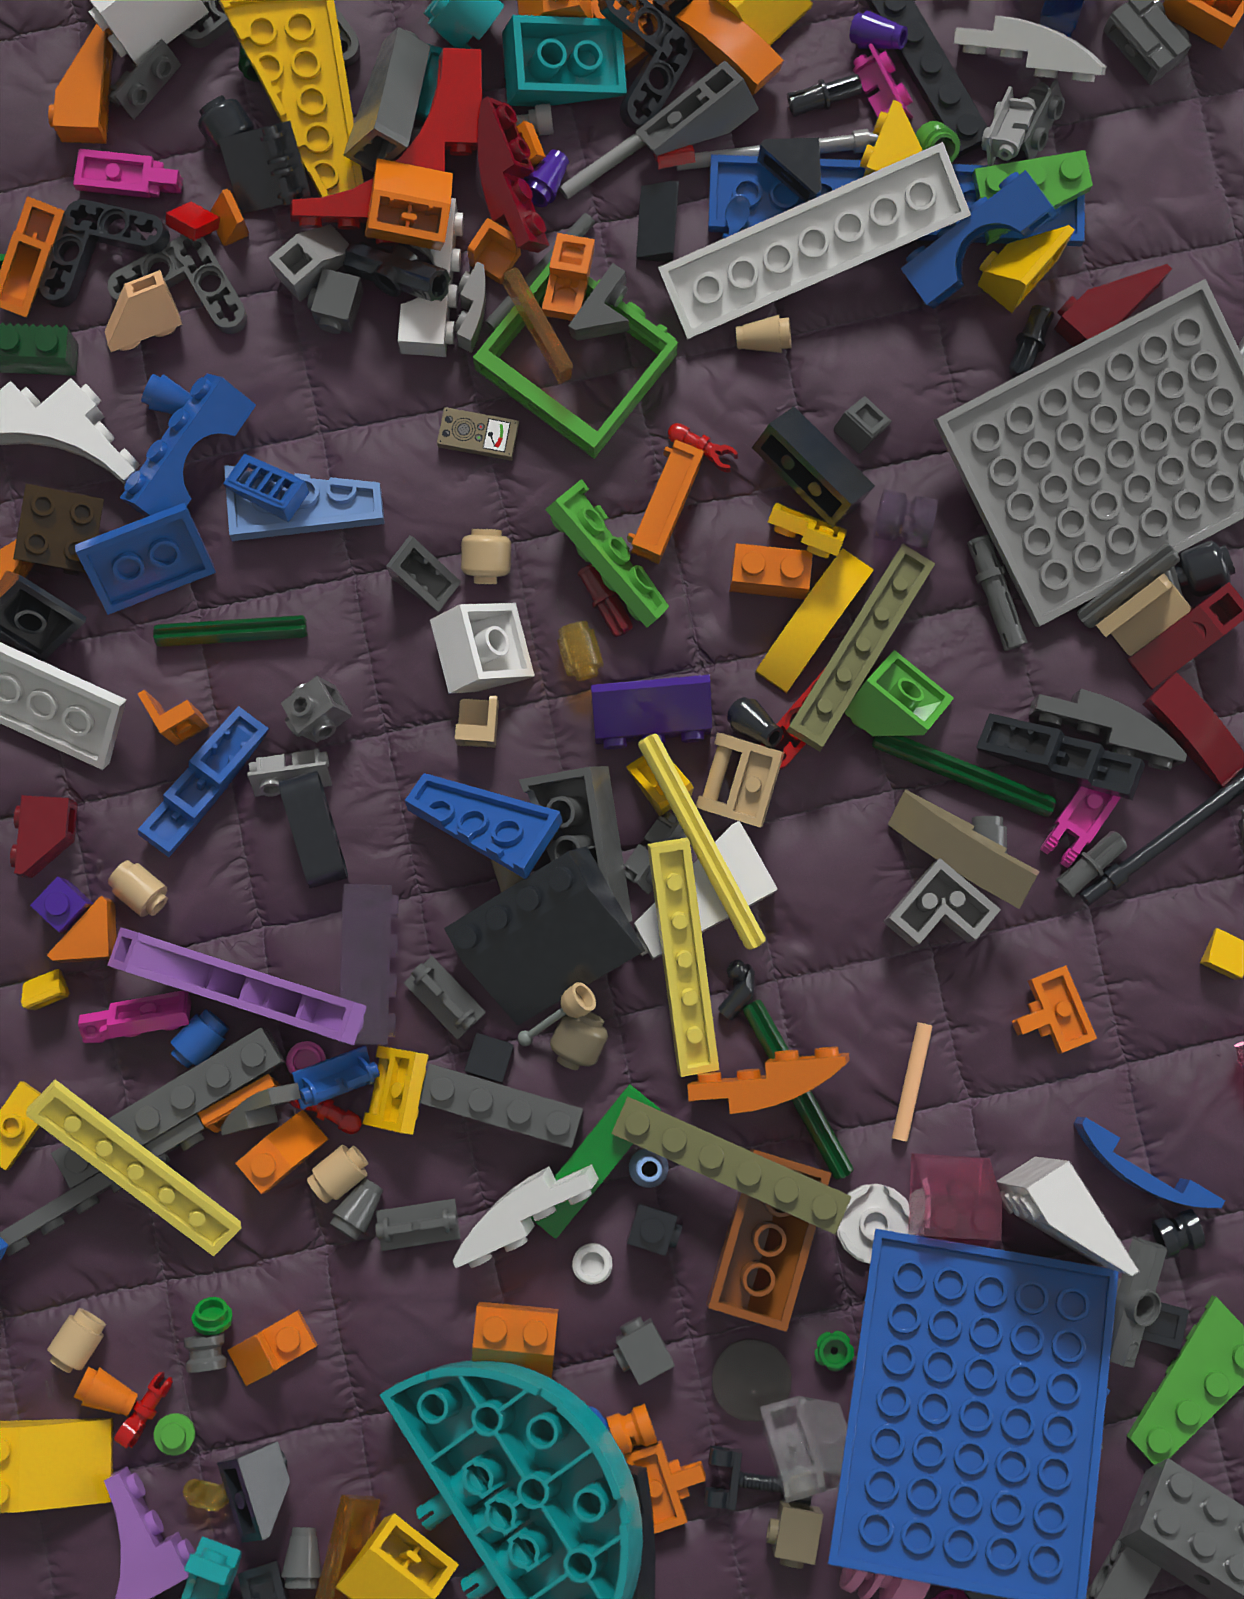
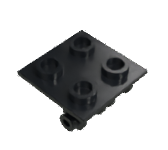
M291 121L218 139L241 214L281 204L289 205L292 199L312 197Z

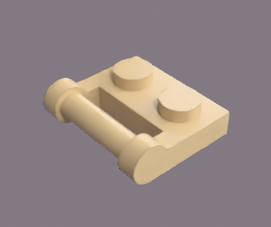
M717 732L714 744L718 746L703 796H698L696 807L761 828L763 827L785 752ZM732 750L742 752L726 804L718 801Z

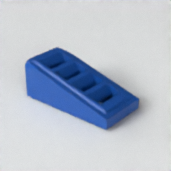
M247 454L241 457L223 483L225 488L288 523L309 494L306 481ZM249 467L253 471L244 484L238 482ZM260 474L265 476L256 489L251 488ZM271 481L276 482L269 494H265L264 491ZM283 487L288 489L281 500L276 499Z

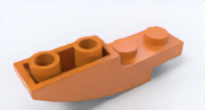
M838 1047L814 1049L815 1055L799 1056L798 1050L774 1052V1059H769L765 1062L766 1075H761L760 1069L739 1070L735 1078H722L721 1072L697 1074L698 1080L692 1081L687 1085L689 1101L728 1098L730 1114L772 1107L792 1100L831 1078L850 1061L849 1053H839Z

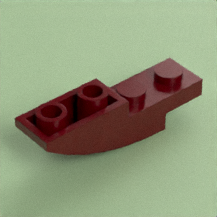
M485 97L481 100L477 144L480 177L486 204L492 221L510 227L518 248L540 253L550 245L545 235V223L540 215L537 214L531 200L533 197L532 190L523 179L534 172L529 158L531 156L529 146L520 136L516 126L517 116L511 106L493 98Z

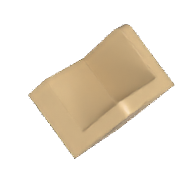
M489 696V700L462 699L460 701L459 721L455 729V741L458 746L496 748L499 709L497 696Z

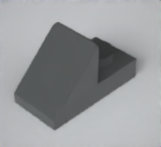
M614 263L609 267L568 325L570 336L573 339L579 341L630 330L629 320L610 308L611 305L617 307L627 293L628 287L625 286L627 284L626 272Z

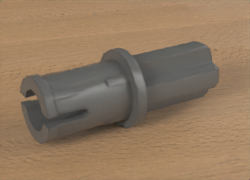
M1110 831L1087 853L1082 851L1079 854L1081 858L1056 879L1057 884L1066 894L1074 898L1097 875L1100 877L1104 875L1103 869L1126 849V841L1116 831Z

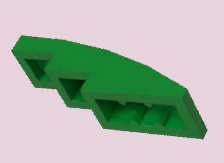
M629 1084L556 1174V1181L592 1164L599 1178L594 1187L590 1189L593 1194L633 1145V1143L611 1134L627 1097H631L657 1110H660V1108ZM592 1195L570 1205L568 1200L555 1205L556 1211L534 1222L557 1239Z

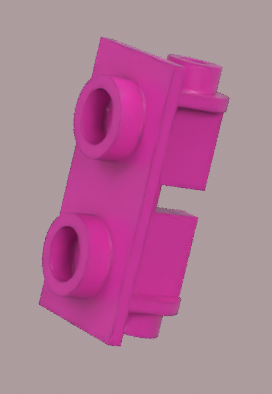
M871 43L868 46L873 55L867 57L864 54L857 57L853 61L855 65L853 71L859 75L866 94L879 87L880 91L868 98L877 117H879L881 111L888 113L893 100L901 103L906 115L911 119L913 116L908 105L913 101L902 82L896 85L891 73L896 71V68L886 51L879 53Z

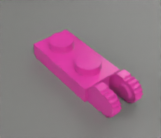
M1079 786L1055 821L1056 826L1050 832L1040 850L1048 855L1050 851L1055 849L1065 831L1071 834L1076 840L1065 851L1060 864L1068 869L1084 846L1091 843L1121 797Z

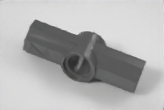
M1133 1237L1128 1255L1139 1272L1133 1276L1122 1273V1277L1118 1278L1110 1362L1133 1368L1145 1326L1151 1325L1158 1318L1161 1310V1299L1155 1291L1167 1253V1248L1141 1238Z

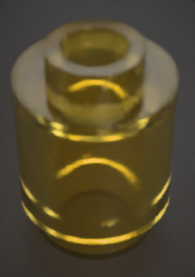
M587 621L571 623L558 629L560 638L557 639L567 676H575L577 681H584L598 676V669L604 666L594 629H589Z

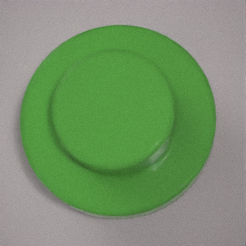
M180 1413L166 1415L157 1423L154 1430L156 1446L167 1455L175 1456L186 1452L195 1440L193 1422L187 1416Z

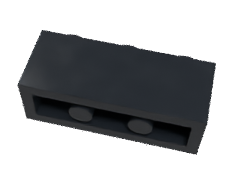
M795 406L769 423L752 446V449L832 528L855 511L875 487Z

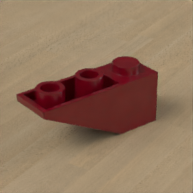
M1228 582L1132 655L1127 661L1152 690L1244 620L1243 598L1231 583Z

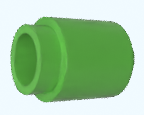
M930 121L923 124L916 132V137L923 150L943 142L950 161L953 162L956 159L960 150V141L957 134L946 125L938 121Z

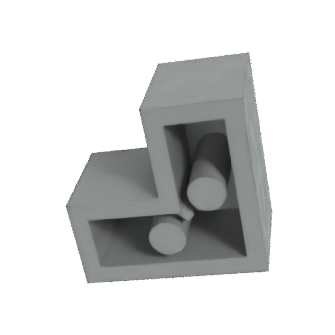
M939 858L930 865L883 922L912 947L919 945L939 920L969 943L979 937L1001 909Z

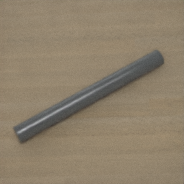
M584 213L565 234L583 237L593 227L595 221L590 215ZM554 246L485 320L486 325L492 331L498 327L549 264Z

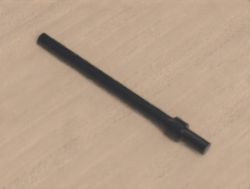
M1244 773L1119 865L1114 863L1103 871L1104 875L1079 894L1083 902L1090 906L1110 890L1117 891L1129 882V876L1244 792Z

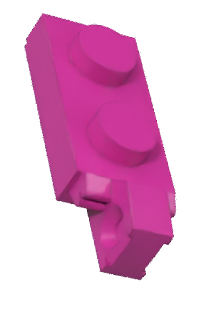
M79 149L73 182L76 190L150 198V196L159 197L160 191L163 193L181 194L183 178L179 174V170L164 169L163 162L155 161L152 156Z
M183 990L110 1003L109 1010L79 1015L78 1027L83 1043L104 1042L105 1039L109 1040L122 1036L135 1037L141 1033L162 1029L174 1030L180 1026L189 1025L192 1002L189 992Z

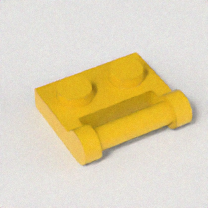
M378 1046L376 1057L379 1058L378 1069L380 1076L375 1078L369 1113H364L362 1124L413 1135L419 1113L418 1106L426 1075L428 1054Z

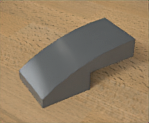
M298 1083L268 1088L248 1097L226 1118L220 1127L222 1135L246 1131L278 1122L275 1106L301 1099Z

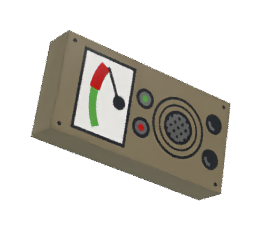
M444 407L437 446L512 461L519 421Z

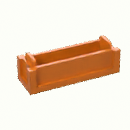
M675 440L673 448L665 447L663 455L668 460L636 535L629 533L627 536V541L632 543L633 546L632 554L660 564L703 461V450Z

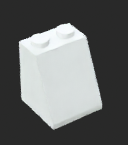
M89 0L94 7L88 11L102 31L107 28L110 29L112 35L107 39L121 58L128 54L137 66L161 39L168 44L209 13L201 0Z

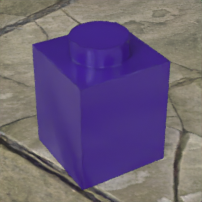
M57 876L30 906L59 933L66 934L92 906L93 902L69 880Z

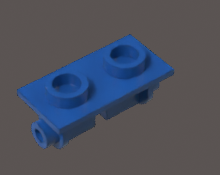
M366 1046L292 1072L293 1081L298 1083L301 1099H298L300 1109L312 1105L315 1106L330 1098L367 1084H373L374 1079L380 1076L376 1063H370Z

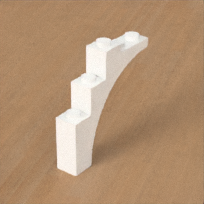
M70 378L42 403L27 387L20 391L11 381L0 389V445L34 444L60 448L86 457L110 471L123 484L140 466L125 448L118 452L112 446L111 442L115 437L100 422L104 415L97 405L102 401L87 384L80 388Z

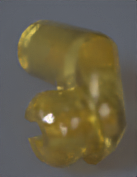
M191 1479L183 1487V1497L188 1504L208 1511H218L229 1503L223 1482L215 1484L204 1480Z

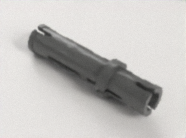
M984 535L967 542L977 571L975 578L977 584H981L985 592L993 620L1000 635L1003 650L1009 651L1027 644V639L1019 622V617L1004 577L1007 574L1004 566H1000L990 535Z

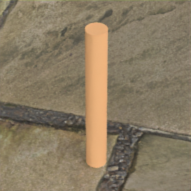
M917 1022L892 1134L893 1139L908 1141L933 1028L932 1025Z

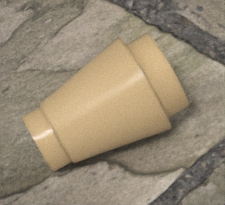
M780 315L744 324V326H736L738 349L782 353V349L791 348L789 317L780 318Z

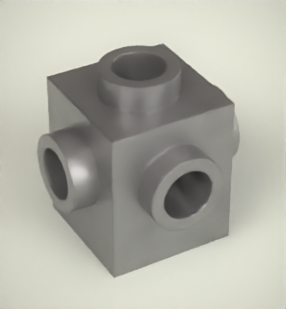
M318 676L308 683L296 687L292 691L291 696L281 702L288 716L285 718V722L292 733L297 737L303 736L316 743L333 735L336 728L352 716L336 686Z

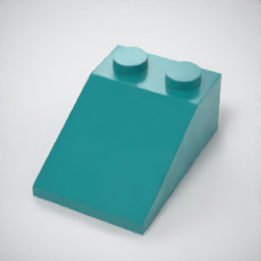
M512 15L503 29L502 41L507 104L510 106H535L550 103V106L619 97L627 94L622 31L609 20L603 18Z

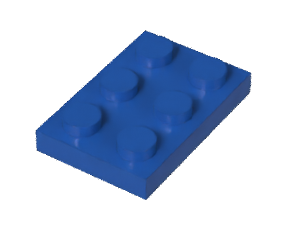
M185 502L75 545L76 553L108 615L216 573L214 564Z

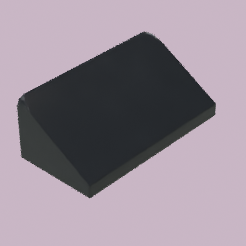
M667 181L641 186L636 260L673 261L679 181Z

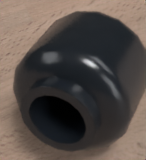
M222 95L208 102L199 111L201 117L198 121V128L216 153H222L218 139L254 130L253 122L236 99H226Z
M1207 541L1182 551L1179 556L1181 566L1175 568L1181 589L1190 588L1192 594L1197 597L1217 591L1228 582H1231L1230 575L1236 573L1226 546L1219 547L1213 541Z

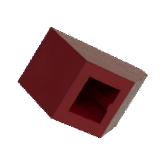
M21 795V805H17L14 811V826L18 829L17 844L12 845L10 852L11 867L15 868L14 874L24 878H33L75 842L77 802L70 798Z

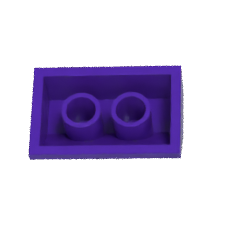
M710 675L591 685L595 744H603L604 749L627 747V742L641 741L651 734H657L663 744L666 743L665 738L681 737V742L691 743L703 741L704 735L711 734Z

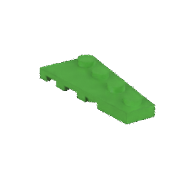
M581 479L545 510L551 516L554 526L559 531L566 533L576 545L579 555L585 561L590 562L601 574L604 584L610 590L616 592L627 604V609L632 617L641 621L647 628L669 608V605L643 567L639 565L633 566L629 561L630 548L622 537L612 536L604 523L608 516L600 505L593 508L584 495L589 491V488Z
M1212 1295L1205 1306V1312L1197 1325L1194 1324L1186 1337L1187 1341L1179 1355L1170 1363L1165 1371V1378L1157 1391L1151 1394L1127 1434V1438L1153 1466L1170 1458L1244 1386V1326L1216 1296Z

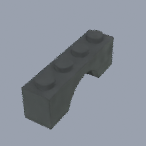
M434 1064L428 1065L419 1101L421 1104L570 1148L573 1146L583 1108Z

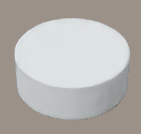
M585 1244L576 1251L573 1257V1271L580 1281L591 1285L599 1284L606 1280L611 1273L612 1257L609 1251L600 1244Z

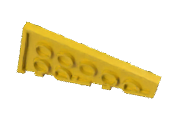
M219 0L281 123L291 121L303 165L319 196L325 197L347 191L362 184L361 165L343 156L354 121L334 0Z

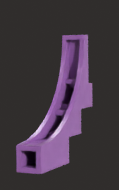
M120 928L107 965L351 1045L355 1044L357 1035L363 1027L364 1014L367 1008L365 1005L125 928Z
M128 1466L104 1480L116 1512L121 1542L120 1580L116 1599H156V1595L188 1578L189 1572L184 1571L190 1554L195 1553L188 1539L182 1540L179 1532L163 1539L161 1535L164 1532L162 1521L155 1510L149 1511L143 1499L145 1488L140 1477L136 1473L131 1474Z

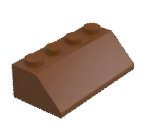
M750 1148L751 1152L827 1186L829 1184L830 1172ZM738 1191L706 1301L708 1308L787 1332L817 1226Z

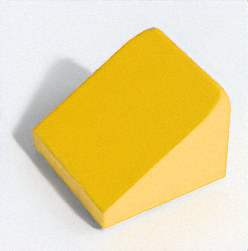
M1215 928L1200 964L1231 979H1243L1244 940L1219 928Z
M55 969L26 981L22 988L21 1003L23 1008L37 1010L69 997L70 992L62 971Z

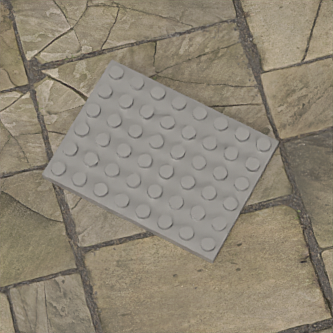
M1206 279L933 420L1035 627H1039L1096 597L1162 545L1168 543L1179 553L1244 518V358Z

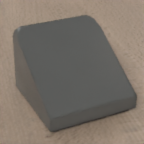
M864 396L844 412L834 426V431L857 453H862L892 421Z

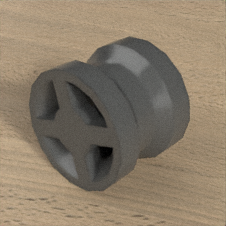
M224 1333L216 1335L203 1334L183 1339L184 1347L189 1351L186 1372H204L227 1367V1359L222 1355L221 1349L225 1342Z

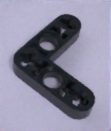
M598 0V7L602 15L649 53L620 105V116L625 125L632 129H639L660 112L692 56L693 43L685 31L647 0H619L622 7L615 9L613 6L615 0ZM635 7L636 11L631 14L629 10ZM641 15H646L652 20L653 32L650 36L643 34L639 29L638 20ZM676 41L678 44L676 50L679 54L671 57L668 63L662 61L668 58L672 51L670 43ZM652 69L660 71L663 75L664 85L661 90L653 88L650 84L649 74ZM645 96L651 98L646 100L641 107V112L644 115L637 118L635 116L637 109L633 105L643 101Z
M76 200L65 210L40 280V293L56 307L64 308L70 306L79 294L97 242L147 254H156L168 245L170 240L169 230L153 214L90 200ZM88 214L94 221L98 223L96 226V224L92 221L82 220L79 224L78 220L79 218H86ZM117 219L125 220V227L120 233L115 235L109 234V227L113 221ZM138 228L141 232L152 233L155 229L157 233L156 235H149L146 240L136 229ZM71 246H79L78 256L70 262L64 261L65 251ZM64 283L65 287L63 290L58 289L56 293L53 291L55 286L61 287V285Z

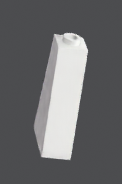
M740 821L732 824L715 841V844L750 907L774 894L778 889ZM697 859L693 863L701 932L703 933L725 921L729 916L699 859ZM654 903L634 923V928L637 931L636 935L645 949L641 955L649 953L652 960L662 955L656 906Z

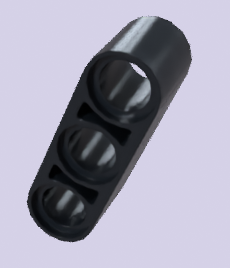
M318 771L279 781L282 801L309 888L348 879L345 859Z

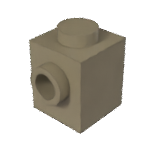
M786 1500L779 1501L777 1518L769 1519L766 1543L772 1544L773 1555L776 1558H780V1564L799 1569L804 1567V1563L815 1565L823 1520V1513L820 1507L797 1505Z

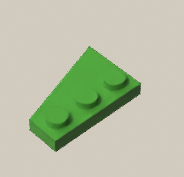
M1085 150L975 168L972 173L977 201L983 197L991 198L1001 190L999 184L1014 172L1021 174L1025 170L1031 175L1055 209L1088 193L1093 186ZM996 229L984 233L986 245L995 242L1000 236L1011 230Z

